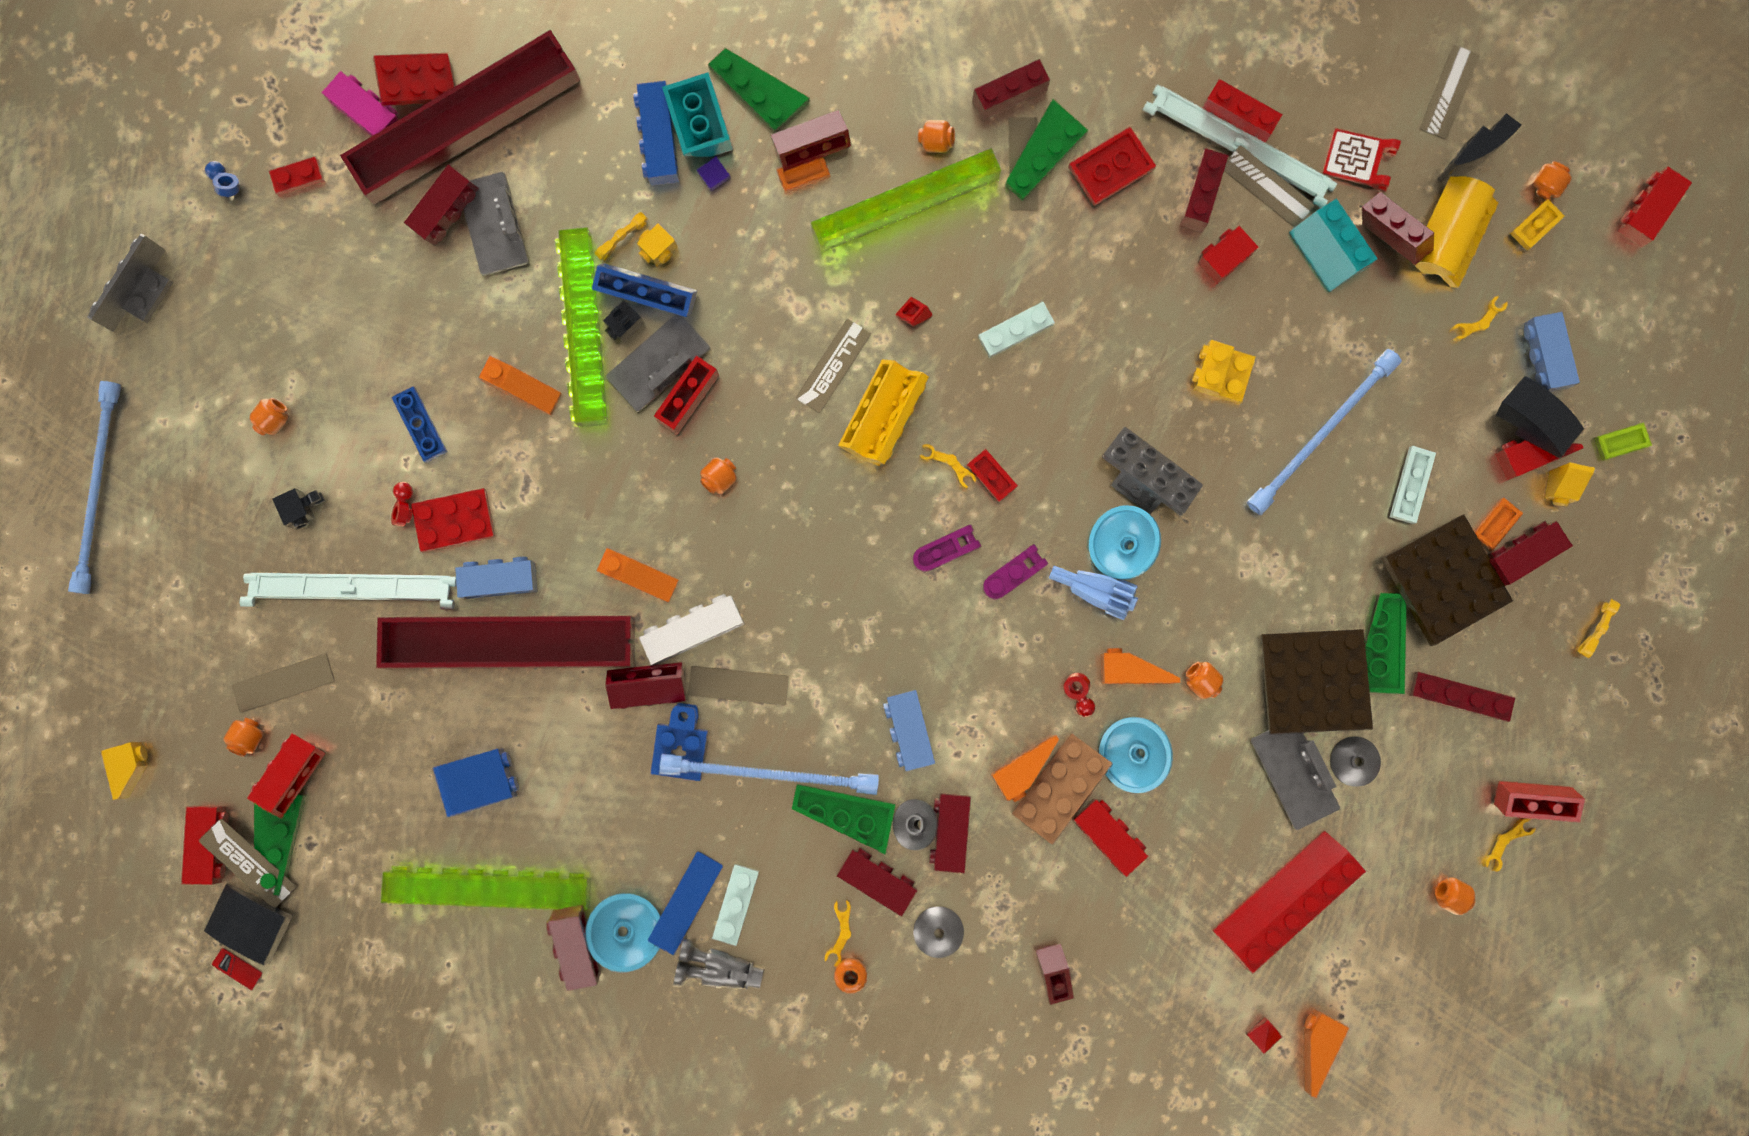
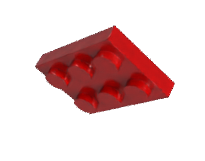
M448 53L374 55L373 57L381 106L426 104L454 87Z
M1128 127L1069 163L1068 168L1093 206H1096L1155 170L1156 164L1132 128Z
M485 488L411 504L419 548L422 553L495 537Z

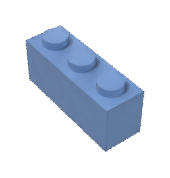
M1563 312L1533 317L1525 322L1524 336L1529 342V357L1536 370L1535 382L1550 392L1571 388L1579 384L1580 381Z
M528 557L512 558L513 562L503 563V559L488 560L487 565H478V562H465L463 567L455 568L457 597L461 599H474L538 592L535 562L528 560Z
M916 690L887 697L888 703L883 704L886 718H892L894 725L893 728L889 729L893 743L898 742L900 752L896 753L899 768L904 766L905 771L935 764Z

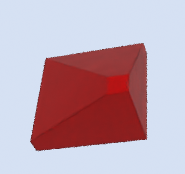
M912 296L896 313L897 317L912 326L931 318L933 315L928 306Z
M1265 1017L1246 1034L1263 1054L1282 1038V1035Z

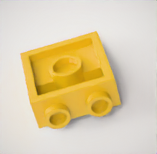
M1210 340L1207 345L1203 344L1199 359H1202L1200 368L1196 367L1192 377V382H1195L1193 390L1240 405L1256 357L1236 351L1233 346Z

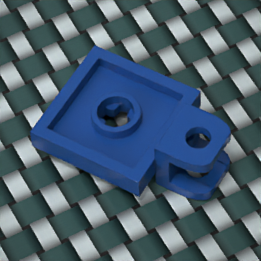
M678 703L671 711L669 725L657 724L651 774L701 781L702 773L700 771L698 773L697 771L690 772L689 770L687 773L680 772V775L659 774L661 755H675L673 750L677 749L678 746H682V750L686 751V756L683 755L682 760H688L690 763L699 762L704 764L708 730L696 729L699 716L697 705ZM681 712H686L688 718H683Z

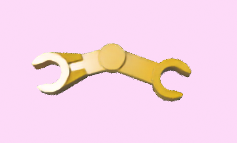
M639 212L632 218L630 224L623 229H618L614 237L597 248L594 254L600 260L606 261L612 255L617 243L622 241L633 230H641L647 225L645 221L648 218L642 212Z
M1499 296L1491 299L1488 303V311L1481 320L1475 323H1459L1450 329V331L1460 329L1462 332V336H1458L1453 340L1461 341L1473 332L1486 330L1496 314L1506 309L1507 302L1502 304L1501 308H1497L1495 301Z
M930 444L922 446L924 449H929L931 455L925 457L920 454V459L926 462L933 459L946 463L954 470L962 488H968L963 482L964 477L968 476L974 483L976 482L975 475L964 468L958 462L955 455L935 451L934 447Z
M1612 598L1610 603H1604L1601 612L1604 613L1602 619L1596 626L1593 635H1590L1579 646L1577 651L1588 659L1593 655L1600 637L1609 628L1608 624L1611 617L1619 610L1620 603Z
M1519 819L1509 831L1499 834L1496 837V844L1491 855H1487L1483 859V867H1488L1490 860L1494 859L1496 864L1492 871L1498 872L1501 870L1503 865L1501 857L1510 841L1515 838L1532 835L1535 832L1536 828H1529L1527 831L1523 829L1524 823L1531 819Z
M847 899V909L845 911L838 909L837 901L834 904V910L840 922L841 931L833 949H829L825 954V962L831 953H835L838 956L834 966L841 962V951L847 940L851 937V930L849 928L851 905Z

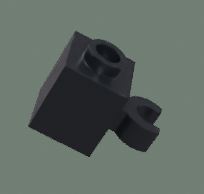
M625 301L616 306L603 320L607 327L605 332L614 341L619 339L622 343H625L644 324L641 316Z
M296 488L272 498L283 525L295 530L306 527L309 524L308 521L315 518L310 507L325 502L322 492L318 493L315 490L305 496L303 491Z

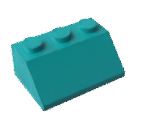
M709 72L662 87L684 156L712 157L734 150Z
M1337 198L1314 212L1289 232L1328 292H1331L1369 268L1378 259Z

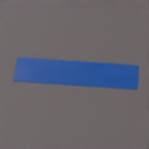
M696 852L649 936L648 942L672 955L675 954L723 865L700 852Z

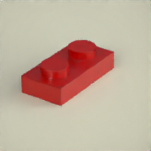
M316 156L269 171L275 193L278 196L325 182L319 160Z
M987 449L983 450L967 464L970 471L998 503L1018 487Z

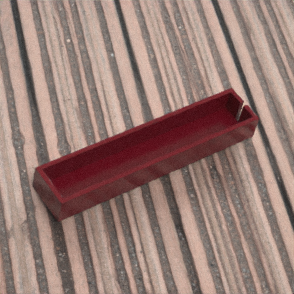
M549 30L344 152L340 157L365 197L375 205L581 80L556 37Z
M632 616L377 617L376 668H631L635 666V645L630 643V640H635V618Z

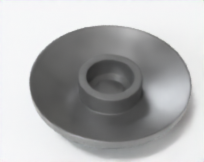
M1353 736L1347 737L1335 745L1331 753L1330 765L1339 781L1348 786L1360 787L1369 784L1376 778L1381 767V758L1372 742L1362 737ZM1357 757H1360L1362 760L1360 766L1355 765L1354 761Z
M911 799L902 803L896 810L893 818V831L898 842L909 850H922L933 842L938 830V820L933 808L927 802L919 799ZM919 821L921 822V828H920V829H919V827H918V822H919Z
M936 906L925 910L919 915L914 925L913 934L918 948L923 953L934 958H944L952 955L961 946L964 938V927L961 919L954 911L946 907ZM936 929L944 931V935L941 938H937L934 935Z

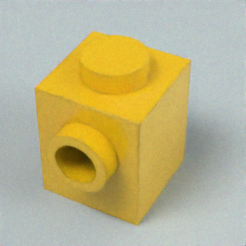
M659 223L651 230L644 231L637 242L640 249L638 253L647 264L652 262L656 267L661 263L665 264L673 255L672 252L678 248L676 241Z

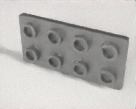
M504 172L470 180L479 189L474 200L468 203L463 210L481 275L486 276L528 264L527 253Z
M140 234L132 242L126 257L119 262L117 271L112 279L105 284L103 293L98 301L92 304L87 318L112 332L116 329L126 312L148 323L173 284L171 280L153 270L164 254L165 249L147 236Z
M675 314L606 375V378L636 412H640L686 371L696 355L701 358L710 350V346L683 316Z
M1123 427L1102 455L1103 459L1121 471L1111 486L1150 515L1162 502L1182 516L1203 487L1201 482L1127 427Z
M1269 730L1251 739V743L1295 830H1299L1340 810V806L1331 790L1337 786L1314 740H1306L1303 733L1269 735Z

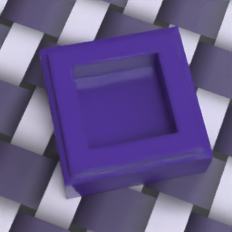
M717 156L697 169V173L710 191H713L731 178Z

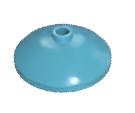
M1129 505L1118 506L1104 513L1093 526L1089 537V553L1094 565L1103 574L1114 579L1127 580L1142 575L1154 564L1161 548V533L1155 519L1143 509ZM1133 542V548L1128 550V545Z
M1141 717L1121 719L1107 729L1100 743L1099 754L1113 763L1106 776L1115 786L1131 793L1151 791L1160 786L1170 773L1173 763L1171 743L1165 732L1148 719ZM1140 748L1145 752L1144 757H1141L1139 754Z
M622 893L604 899L594 908L586 924V941L592 957L603 967L616 972H630L645 966L654 958L659 950V947L648 942V938L660 918L658 911L649 901L634 894ZM626 927V935L619 936L618 929Z

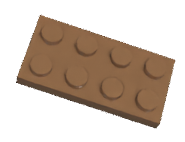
M1071 733L1027 795L1013 811L1012 815L1050 844L1054 845L1112 767L1113 763Z

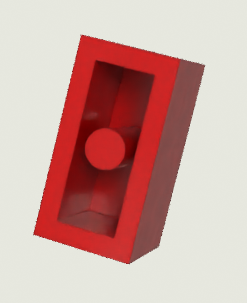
M1240 225L1233 231L1230 228L1227 229L1219 237L1221 241L1214 246L1211 243L1201 252L1202 258L1198 264L1216 284L1220 283L1258 249L1257 244Z

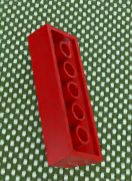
M1323 831L1212 931L1242 966L1253 974L1358 880L1366 870L1347 849L1326 831Z

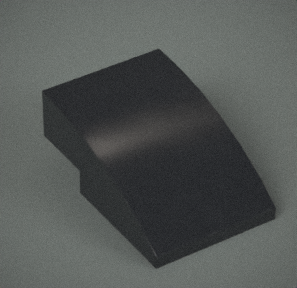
M1505 113L1490 129L1483 125L1465 143L1437 179L1440 182L1449 180L1450 176H1460L1474 169L1500 148L1522 124Z
M1526 376L1520 380L1502 401L1496 414L1497 417L1518 427L1515 435L1560 459L1584 430L1577 417L1559 398Z
M226 884L204 932L231 950L261 965L271 963L293 915L267 904L257 896Z

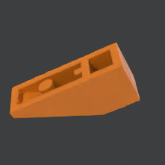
M489 356L479 376L485 384L549 415L552 414L562 394L492 356Z
M606 548L597 568V571L605 576L668 603L679 581L674 577Z
M1109 648L1107 653L1101 654V684L1180 683V677L1133 654L1122 653V648Z
M1053 735L990 774L1007 801L1012 799L1014 802H1017L1027 795L1025 791L1031 787L1059 741L1057 735Z
M1314 1010L1313 1014H1309L1304 1024L1306 1028L1304 1031L1305 1091L1316 1098L1347 1035L1349 1027Z

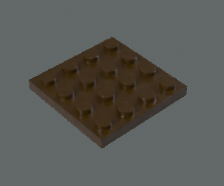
M1464 514L1381 558L1430 647L1439 644L1513 602L1508 590L1489 562L1490 559Z
M1364 629L1261 635L1269 735L1373 729Z

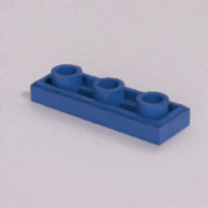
M414 386L391 397L423 462L427 463L448 452ZM418 421H422L420 427H416Z

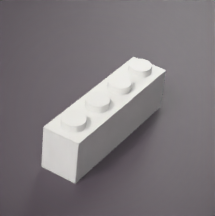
M725 594L713 598V604L706 607H703L702 604L689 610V615L682 618L680 615H676L666 620L667 625L658 628L655 625L644 630V635L639 637L651 665L662 663L745 625L731 595L726 597Z

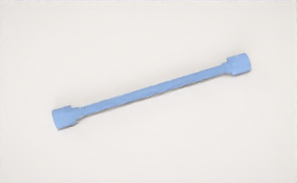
M1385 350L1374 363L1375 368L1372 370V374L1368 376L1364 383L1335 412L1333 417L1324 424L1310 442L1293 458L1281 474L1269 486H1266L1264 489L1259 488L1247 501V505L1255 513L1262 515L1274 502L1273 497L1276 495V490L1289 479L1291 474L1310 456L1314 449L1331 433L1345 415L1372 388L1376 381L1384 375L1388 377L1402 362L1400 356L1393 350Z
M100 381L98 402H101L102 414H100L99 436H97L95 461H93L94 467H92L94 470H92L91 486H89L91 489H89L87 514H85L86 520H84L85 526L82 533L84 536L81 539L83 542H81V551L79 552L80 561H78L79 564L76 566L75 572H72L68 592L90 594L91 574H89L87 564H89L90 545H92L91 539H93L91 536H93L94 520H96L94 517H96L95 514L97 513L95 511H97L98 492H100L102 467H104L102 464H104L103 458H105L107 433H109L108 427H110L109 421L111 420L110 415L112 410H114V405L118 402L121 391V384Z
M671 754L661 755L659 774L680 775V772L687 773L690 770V772H710V774L739 775V777L742 775V777L749 778L752 776V778L758 777L759 779L771 778V780L781 779V781L787 780L791 782L794 780V782H813V784H832V786L842 785V787L845 785V787L848 786L850 789H856V793L877 795L879 776L875 774L858 773L857 777L845 778L841 776L832 777V775L829 777V775L822 774L819 776V774L813 775L812 773L800 774V772L771 771V769L768 771V769L761 770V768L758 770V768H742L741 766L740 768L739 766L729 767V765L719 766V764L710 765L709 763L706 765V763L700 764L699 762L690 763L688 760H682V756Z

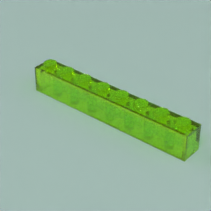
M992 148L812 221V234L820 252H825L995 182L1000 178L1001 168Z
M588 227L558 230L559 239H555L557 254L560 253L561 262L557 263L559 277H562L563 286H559L561 301H564L565 310H561L563 325H566L567 334H563L565 349H568L569 358H565L567 373H570L571 382H567L569 397H572L573 406L569 407L570 419L578 427L608 425L597 291L592 290L595 277L592 234Z
M392 866L391 870L384 871L382 876L381 903L554 910L583 905L584 911L590 908L591 877H584L585 873L570 872L569 877L559 876V872L544 871V876L534 875V871L520 870L518 875L508 874L509 870L495 869L493 874L483 873V869L470 868L467 873H460L458 868L451 867L442 868V872H433V867H417V871H407V866Z

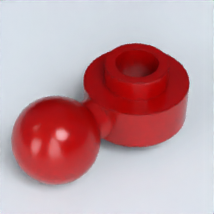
M399 482L393 487V495L397 501L392 510L391 524L404 527L406 523H410L412 518V509L409 508L407 500L412 497L413 488L407 482Z
M1072 673L1064 683V691L1070 698L1077 700L1076 712L1082 717H1089L1095 712L1094 701L1086 696L1090 690V681L1082 673ZM1074 682H1080L1082 686L1078 687Z

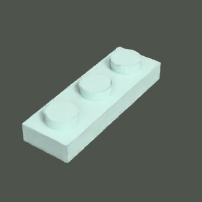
M1041 302L979 334L978 338L989 358L1051 327L1055 322L1044 302Z
M1415 446L1409 447L1391 510V518L1411 524L1417 523L1435 459V452Z
M737 864L734 865L712 939L737 946L759 871Z

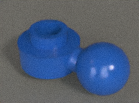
M211 161L206 165L205 174L209 179L213 180L214 191L218 195L231 197L239 192L240 186L237 176L226 173L222 163Z

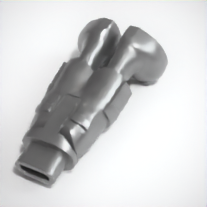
M683 939L673 986L681 987L687 979L696 978L702 979V986L734 989H744L745 987V990H748V987L760 989L764 969L753 967L752 962L749 963L743 959L730 956L724 951L710 948L708 953L694 947L691 940ZM689 961L701 962V963H705L706 967H705V968H701V967H697V966L690 965V964H688V963H686V962H689Z

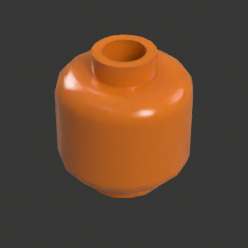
M928 120L924 124L923 129H919L918 141L923 145L926 152L946 153L950 147L954 146L955 129L945 120Z
M1553 161L1552 164H1544L1533 181V185L1537 189L1536 194L1546 200L1550 197H1561L1572 179L1569 174L1570 169L1556 161Z
M274 398L259 401L250 414V421L253 424L252 428L264 436L266 434H278L288 421L286 406Z
M713 458L700 471V482L711 494H723L737 480L734 472L736 467L727 458L724 460Z
M1197 662L1186 672V685L1199 698H1215L1221 693L1223 689V676L1209 662Z
M245 718L244 721H233L223 739L227 745L226 749L241 757H245L246 754H253L263 738V732L258 729L259 723L249 718Z
M1447 878L1436 887L1435 896L1438 905L1455 915H1463L1475 905L1474 889L1457 878Z
M856 958L842 960L834 972L836 986L845 993L854 994L859 992L867 982L865 965Z

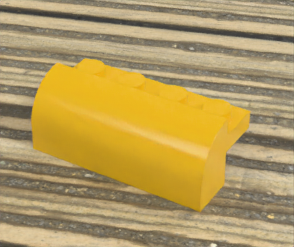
M1450 176L1427 224V227L1434 232V250L1414 265L1422 274L1439 275L1450 287L1459 288L1498 205V202L1493 197L1495 189L1492 186L1472 177Z
M882 359L838 446L876 466H880V464L885 465L892 455V449L897 439L904 431L903 427L908 417L914 412L919 396L926 388L929 376L923 372L908 370L894 360Z

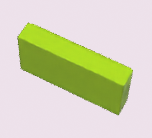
M1644 423L1594 438L1602 461L1652 446Z

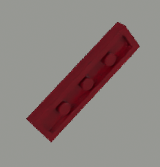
M1415 672L1410 692L1411 697L1504 722H1510L1515 703V697L1422 672Z

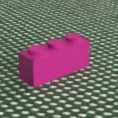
M340 71L321 92L332 105L370 136L375 135L399 120L397 118L399 113L390 105L381 106L380 98L372 90L368 89L366 92L361 88L362 83L352 74L348 77Z

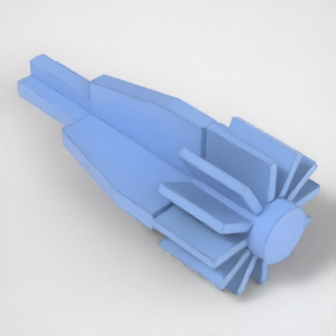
M1055 565L1049 576V579L1070 586L1072 593L1093 606L1105 610L1106 614L1125 620L1128 611H1134L1138 601V597H1135L1138 585L1122 579L1117 581L1106 575L1080 570L1075 574Z

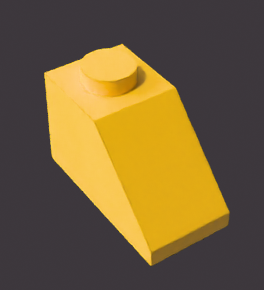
M1570 462L1549 470L1544 499L1552 500L1553 504L1557 506H1568L1570 503L1579 501L1594 474L1595 468Z
M129 742L101 751L113 800L129 798L147 768L146 760L148 755L141 742Z

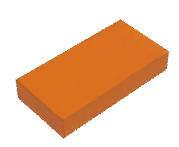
M824 157L787 171H783L782 167L776 169L785 194L830 177Z
M1501 498L1474 531L1481 545L1488 551H1493L1522 516L1523 512L1507 499Z

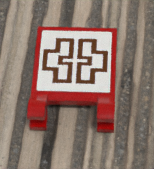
M1335 128L1322 174L1368 185L1378 191L1386 192L1391 177L1377 175L1382 153L1396 156L1401 141L1398 139H1380Z

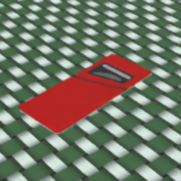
M221 948L212 962V966L250 990H253L262 976V972L224 948Z

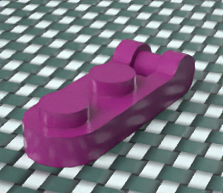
M967 525L917 549L913 555V564L916 569L928 572L982 547L979 540H976L972 533L974 532L972 525ZM961 537H964L967 543L963 547L960 546L957 540Z
M1033 544L988 576L984 581L983 591L990 599H1000L1049 563L1045 558H1041L1037 552L1039 549ZM1028 557L1034 563V566L1030 569L1023 562Z

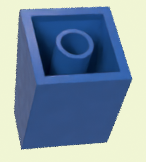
M498 748L433 767L447 817L461 815L517 797L516 791L519 790L516 777L511 776L509 767L512 766L508 752H504L503 748Z

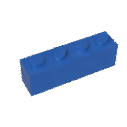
M666 81L637 84V93L633 94L635 108L640 109V116L636 117L638 131H642L643 139L639 140L641 155L645 154L646 163H642L643 177L648 178L651 186L679 182L672 117L662 89L663 86L667 85Z
M606 263L597 265L592 290L684 317L692 314L698 291Z

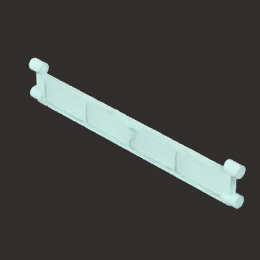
M1159 85L1155 87L1153 94L1157 98L1153 104L1147 101L1143 111L1154 115L1158 110L1232 152H1235L1240 145L1243 146L1282 179L1314 196V205L1322 208L1327 204L1328 200L1323 198L1327 189L1332 192L1337 185L1332 179L1165 87Z
M244 574L243 581L244 583H249L247 597H240L239 604L241 607H254L256 598L440 601V609L453 610L455 602L454 600H449L450 586H457L456 577L439 575Z

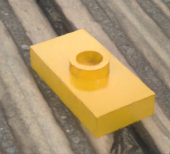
M1547 199L1510 234L1528 251L1565 215Z

